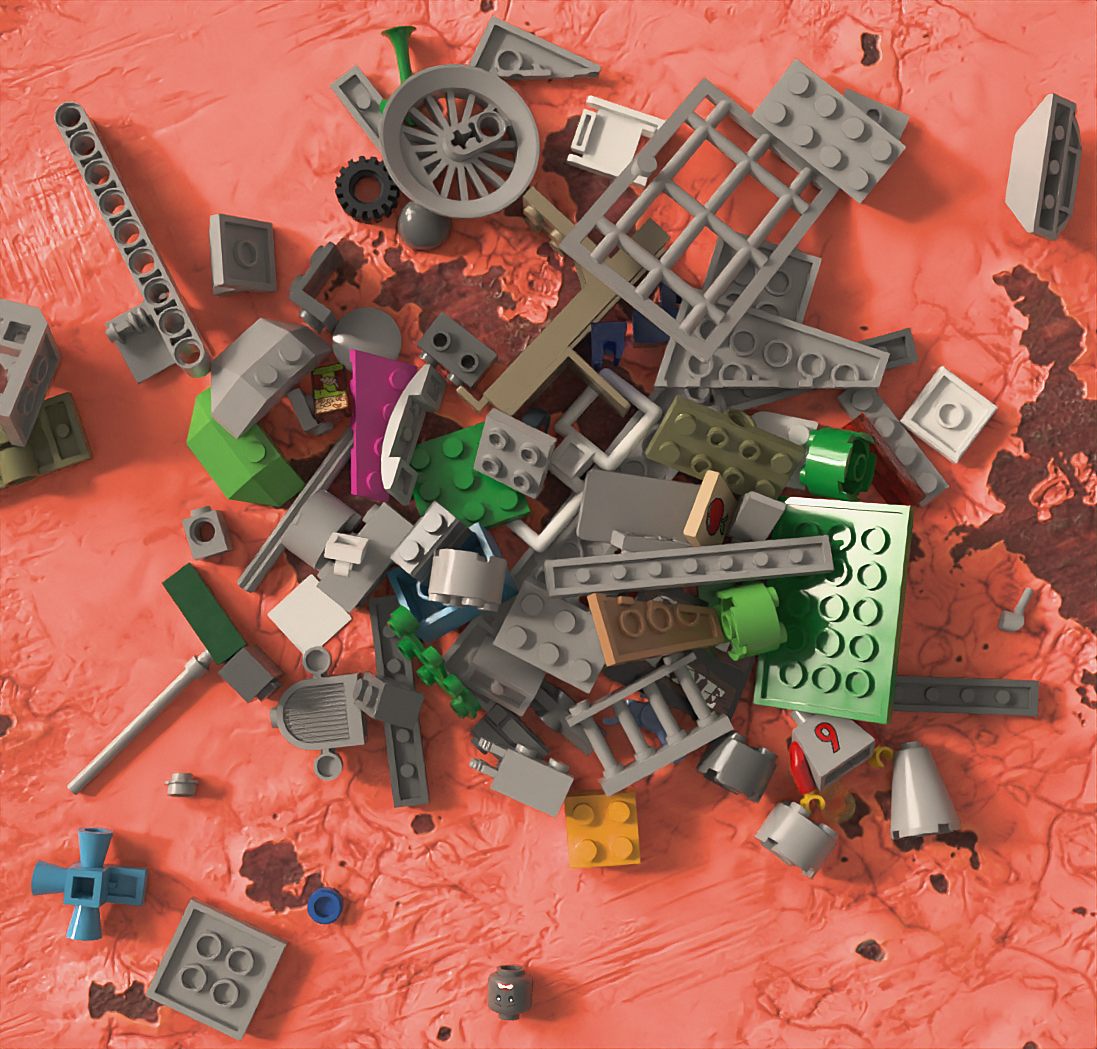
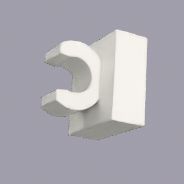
M332 533L326 543L324 557L336 560L334 566L335 575L348 577L349 571L353 568V563L361 564L367 552L369 539Z

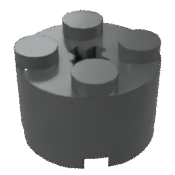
M729 731L710 741L695 771L704 774L703 777L736 795L740 792L747 795V800L758 804L777 767L775 761L778 756L760 746L757 749L753 746L748 747L744 745L747 739L734 731Z

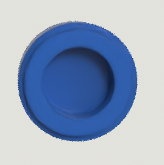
M331 887L317 889L311 895L307 904L309 916L315 922L324 925L336 921L344 908L341 894Z

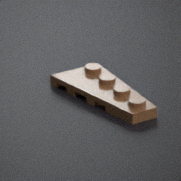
M593 593L587 596L607 667L714 647L725 643L715 608L685 604L666 605L663 604V601L655 600L643 602L636 601L633 597L625 596L613 598L606 597V594Z

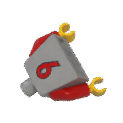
M792 710L790 713V717L798 725L792 731V743L788 749L791 773L799 793L804 794L800 800V806L806 809L810 815L812 813L808 805L812 799L816 800L819 810L825 808L824 799L814 793L816 788L819 792L823 791L866 760H868L873 768H884V764L879 759L880 753L885 760L893 759V750L886 746H880L881 740L868 721Z

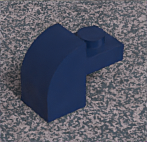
M660 282L659 307L676 320L679 308H676V304H681L682 298L663 282ZM634 308L632 313L633 348H658L667 345L670 336Z

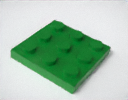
M485 421L416 445L410 466L418 473L413 496L420 517H424L426 510L434 501L468 528L476 523H480L486 530H490L531 515L523 493L473 469Z

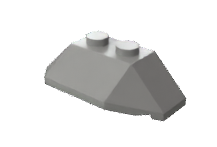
M1055 93L1048 94L1015 133L1005 203L1027 233L1048 241H1056L1059 233L1072 218L1082 154L1080 129L1075 117L1077 105Z
M264 318L258 319L211 361V417L238 440L333 352V348L308 326Z

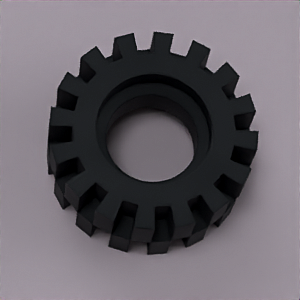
M359 156V161L356 162L351 159L348 161L349 166L347 168L342 166L339 170L340 177H336L335 183L337 188H335L338 202L344 212L357 222L363 220L365 224H371L372 220H376L377 223L381 222L383 216L386 215L388 218L392 214V208L396 209L398 205L397 198H400V190L389 175L383 160L379 162L377 157L373 156L370 159H366L365 156ZM363 178H373L381 185L379 197L372 202H362L355 196V186Z

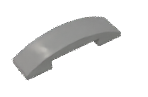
M424 364L403 391L392 412L384 436L381 454V474L384 489L402 505H409L418 477V473L410 466V462L426 412H438L447 385V381L431 364Z

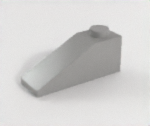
M753 491L739 496L725 536L732 538L730 544L765 541L784 512L786 504Z

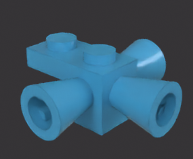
M99 827L78 828L80 861L68 868H64L39 860L34 868L31 882L33 896L64 893L63 904L75 905L66 933V937L69 939L80 941L101 939L99 907L106 902L142 906L145 903L149 868L104 863L114 833L111 829Z

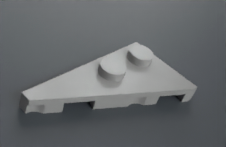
M491 16L469 63V66L488 71L504 81L598 78L602 67L494 16Z

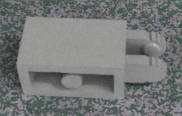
M481 737L478 745L483 750L503 757L499 768L479 758H472L469 763L470 767L494 778L490 789L556 818L574 780V775L568 772L570 766L554 758H550L549 762L543 761L535 757L537 754L536 750L521 743H518L516 748L510 745L506 748Z

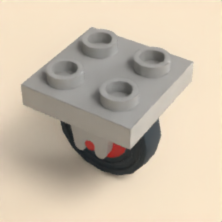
M532 406L519 421L493 408L486 416L473 469L536 499L542 491L557 440L547 434L551 421L550 414L541 408Z

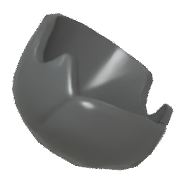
M410 201L400 211L396 225L399 238L409 248L413 250H432L448 239L452 221L449 217L430 212L415 202Z

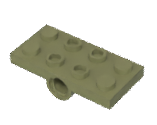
M66 392L44 400L25 448L12 445L0 424V491L94 459L72 393Z
M676 395L646 449V458L703 480L708 470L719 472L731 492L744 495L753 491L774 500L778 499L805 456V448L803 446L757 428L754 419L741 410L728 408L722 414Z

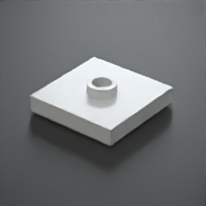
M941 366L899 421L914 435L955 464L998 407L944 366Z

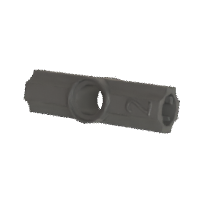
M544 678L530 706L547 726L556 733H562L585 755L589 756L594 751V748L580 722L570 727L565 717L571 714L569 708L576 705L577 702L558 686L555 688ZM597 724L603 737L605 738L607 732H605L604 729Z

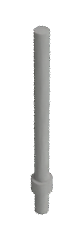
M205 649L199 656L194 655L184 665L185 670L67 785L73 794L77 795L195 678L199 680L209 671L208 666L214 659L208 650Z

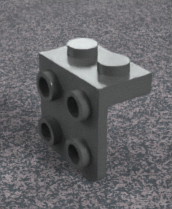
M331 241L325 247L320 245L310 258L311 267L304 276L299 274L289 288L291 294L288 298L300 312L298 315L303 319L304 323L318 333L325 329L333 334L339 321L330 309L315 300L343 260L338 247Z

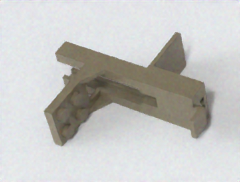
M532 186L523 195V214L526 216L523 220L535 233L539 234L542 231L551 239L549 245L561 257H565L568 254L558 246L575 225ZM649 218L631 238L659 260L665 254L666 249L664 246L670 241L671 236ZM587 236L581 242L591 252L597 247ZM622 249L612 258L607 257L603 261L633 286L648 272L647 269ZM570 257L574 261L582 290L483 393L480 401L476 400L461 385L456 389L457 395L480 416L490 407L518 419L568 367L623 418L628 413L631 404L573 351L622 298Z

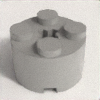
M319 489L298 511L301 515L294 524L291 521L281 539V544L320 572L329 560L333 561V559L324 557L326 543L332 533L350 535L360 524L363 517L330 492Z
M452 549L435 550L428 589V601L442 603L443 606L465 609V606L476 607L477 610L498 613L502 600L507 560L490 555L489 561H486L485 557L478 556V553Z
M783 800L782 803L777 802L754 835V838L762 841L760 844L791 867L798 866L802 869L801 874L813 880L837 845L835 841L839 835L823 823L819 825L813 820H808L810 813L795 802L790 803L787 800Z

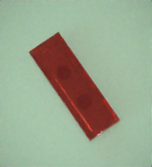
M863 412L840 428L868 433L872 436L874 444H869V451L876 454V467L872 484L887 504L912 507L926 497V494Z

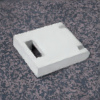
M588 96L586 105L598 110V113L587 109L583 110L571 145V150L583 155V157L569 154L566 163L615 180L633 160L641 135L652 138L666 120L594 96ZM639 175L630 186L644 190L648 177Z

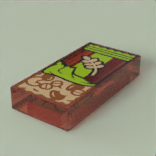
M334 363L316 367L312 370L313 406L317 424L352 417L345 365Z

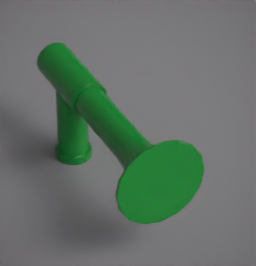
M398 26L381 32V35L387 37L394 47L401 84L412 76L408 45L412 32L417 29L414 26ZM387 99L382 100L379 109L381 114H383L388 102ZM406 119V126L411 128L419 127L411 119Z

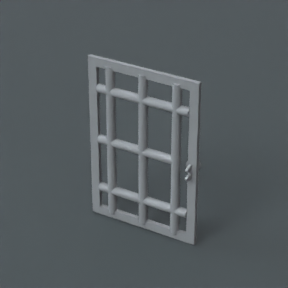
M704 77L562 240L558 247L702 363L706 364L840 188ZM706 98L716 107L703 119L694 110ZM726 115L757 139L747 153L715 129ZM685 122L695 130L693 134L614 225L604 215L639 175L649 177L657 168V162L654 157ZM707 140L735 162L737 166L703 206L673 182L672 179L703 142ZM768 149L799 173L789 187L757 163ZM749 174L777 196L779 200L746 240L715 214L746 175ZM809 183H812L820 192L809 205L800 197V194ZM663 191L694 216V218L661 259L658 260L630 238L627 233ZM789 208H792L801 217L768 258L758 248ZM706 226L735 249L737 253L706 293L701 295L670 269ZM595 228L605 237L591 252L581 242ZM616 246L649 271L637 288L603 262ZM750 261L760 270L725 314L715 306V303L747 262ZM660 282H663L694 307L681 324L648 298ZM706 317L716 327L703 342L693 332Z

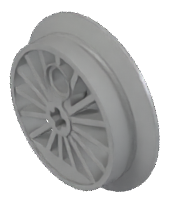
M438 65L421 70L410 76L390 96L384 108L379 128L381 155L394 183L410 200L422 208L449 218L475 219L502 211L524 193L538 165L540 151L539 134L534 117L523 98L498 76L469 65ZM445 98L449 124L437 105L436 99ZM455 98L467 100L460 123H458ZM474 103L485 108L482 113L470 118ZM425 104L435 123L418 111L417 108ZM409 118L425 132L405 126L403 123ZM481 129H489L495 136H486L481 132ZM505 132L510 141H501ZM408 140H411V141H414V142H417V143H420V144H423V145H412V146H411V144L409 143ZM512 152L513 161L489 153ZM418 157H427V158H425V159H423V160L420 161ZM437 165L428 176L425 170ZM449 166L441 195H439L433 182ZM489 167L510 173V176L505 181ZM454 171L456 173L459 201L447 199ZM478 175L497 190L489 195ZM466 177L479 199H468Z

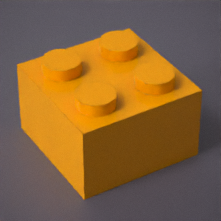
M626 787L609 797L606 796L603 789L569 791L567 793L564 803L570 869L641 864L636 797L633 787Z

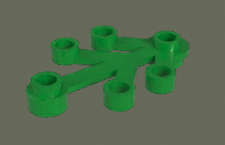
M401 605L390 614L391 619L387 622L390 629L399 638L404 637L396 644L398 650L407 660L410 661L416 657L423 664L416 671L418 676L429 687L436 683L452 699L449 705L461 719L467 716L474 720L477 717L476 712L482 708L481 704L455 675L451 673L448 676L444 666L445 661L438 651L432 646H429L427 649L414 634L420 628L419 622L405 606Z

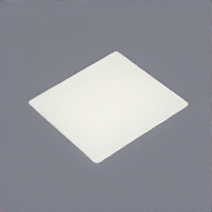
M312 574L267 614L303 655L311 647L324 645L351 620V616L340 605L316 587L319 581Z

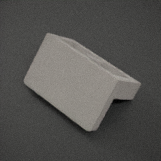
M486 635L461 683L514 713L523 716L534 699L547 672L493 645L495 638Z

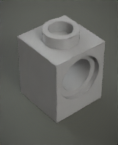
M205 506L190 511L192 517L182 520L194 560L202 561L234 551L223 511L212 510L211 506ZM210 522L214 526L215 534L210 541L205 542L200 536V529L205 523Z

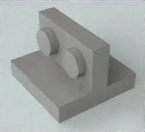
M221 213L210 216V227L208 228L213 296L225 297L244 291L266 294L276 292L273 223Z

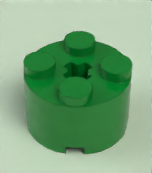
M833 427L812 430L808 437L809 451L806 464L800 470V483L807 485L808 490L814 496L840 501L859 502L861 499L857 496L860 492H867L870 488L876 467V454L870 453L869 444H874L872 436L868 433Z

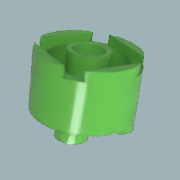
M755 581L715 593L714 597L720 598V604L714 605V608L716 609L725 643L730 642L734 650L728 652L733 660L737 661L774 651L779 648L781 643L787 642L785 626L781 621L779 622L775 609L779 606V599L774 587L766 588L762 582Z

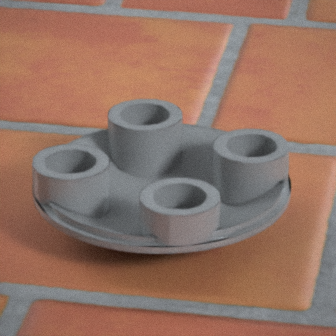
M373 307L357 308L344 315L337 323L332 338L333 350L340 364H344V368L352 373L353 362H350V349L360 350L396 361L402 344V335L394 319L386 312Z

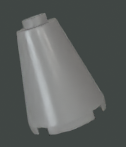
M920 741L899 744L900 751L894 752L890 818L891 840L905 839L904 837L908 836L915 838L962 830L961 820L929 747H921Z

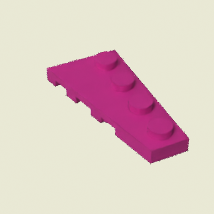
M350 349V362H353V380H350V395H353V416H350L351 430H353L351 494L388 502L390 493L384 489L381 474V454L384 436L392 412L403 391L417 373L418 367L360 350Z

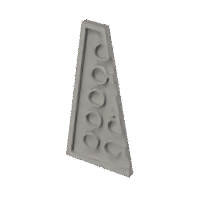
M694 288L701 295H704L706 293L705 291ZM720 297L715 306L726 314L735 301ZM682 299L676 317L680 324L694 308L684 299ZM749 307L706 364L702 363L670 337L653 388L877 389L880 386L890 353ZM705 317L693 334L704 342L716 325Z

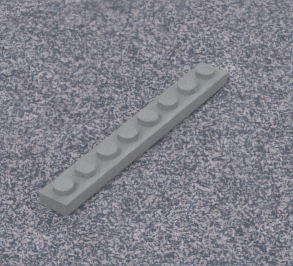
M828 535L546 560L544 562L548 599L589 596L593 593L611 594L826 574L834 570Z

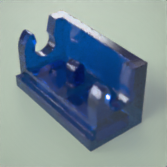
M627 322L591 323L589 333L590 367L595 371H600L604 351L606 356H610L613 353L614 367L619 365L624 351Z

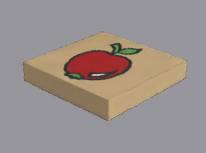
M710 470L706 472L683 533L692 547L722 545L736 508L737 500L719 472Z

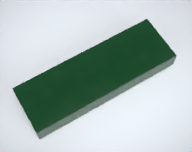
M187 563L162 582L218 666L223 667L243 647L250 646L194 564Z

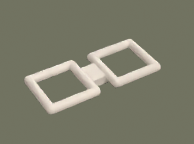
M609 368L602 369L599 375L620 395L644 412L645 415L609 456L572 427L573 423L598 396L589 386L555 423V431L564 440L554 450L548 470L576 492V494L540 536L521 519L505 524L536 552H544L580 511L585 485L581 477L588 468L595 463L604 471L614 472L662 417L663 411L658 405Z

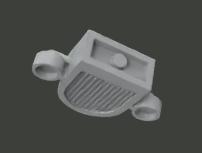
M314 646L309 648L302 658L303 667L307 672L313 674V677L301 680L290 686L282 694L277 707L270 708V720L272 728H279L283 737L295 747L304 750L321 749V754L314 761V772L318 778L330 781L341 774L344 766L343 760L336 753L335 748L365 745L368 742L366 714L354 705L355 699L353 698L355 685L362 677L361 672L328 676L327 670L332 665V655L327 648Z

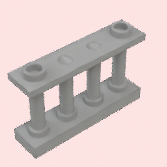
M688 651L667 655L663 658L665 664L632 683L618 688L591 704L586 699L569 708L571 714L565 717L568 725L572 727L580 722L605 769L602 772L604 777L598 781L607 797L734 729L727 715L723 713L717 715L715 711H710L686 664L697 659L694 652ZM673 671L699 718L696 721L698 726L685 732L684 728H679L655 681ZM640 689H643L667 734L665 737L667 743L654 749L653 745L649 746L623 699ZM610 705L636 751L634 754L636 760L624 766L621 762L617 763L592 716Z

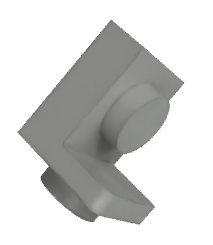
M301 388L287 393L305 433L308 435L314 433L315 437H318L335 429L333 424L340 421L338 415L332 411L316 418L315 400L311 393L306 395Z

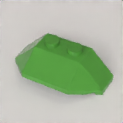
M211 386L196 396L186 444L227 499L281 507L304 489L306 483L259 421L237 440L211 417Z

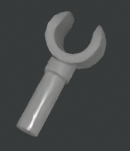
M1025 588L1014 609V613L1006 610L1002 611L998 621L999 629L1013 632L1022 628L1024 624L1023 613L1034 592L1033 589Z

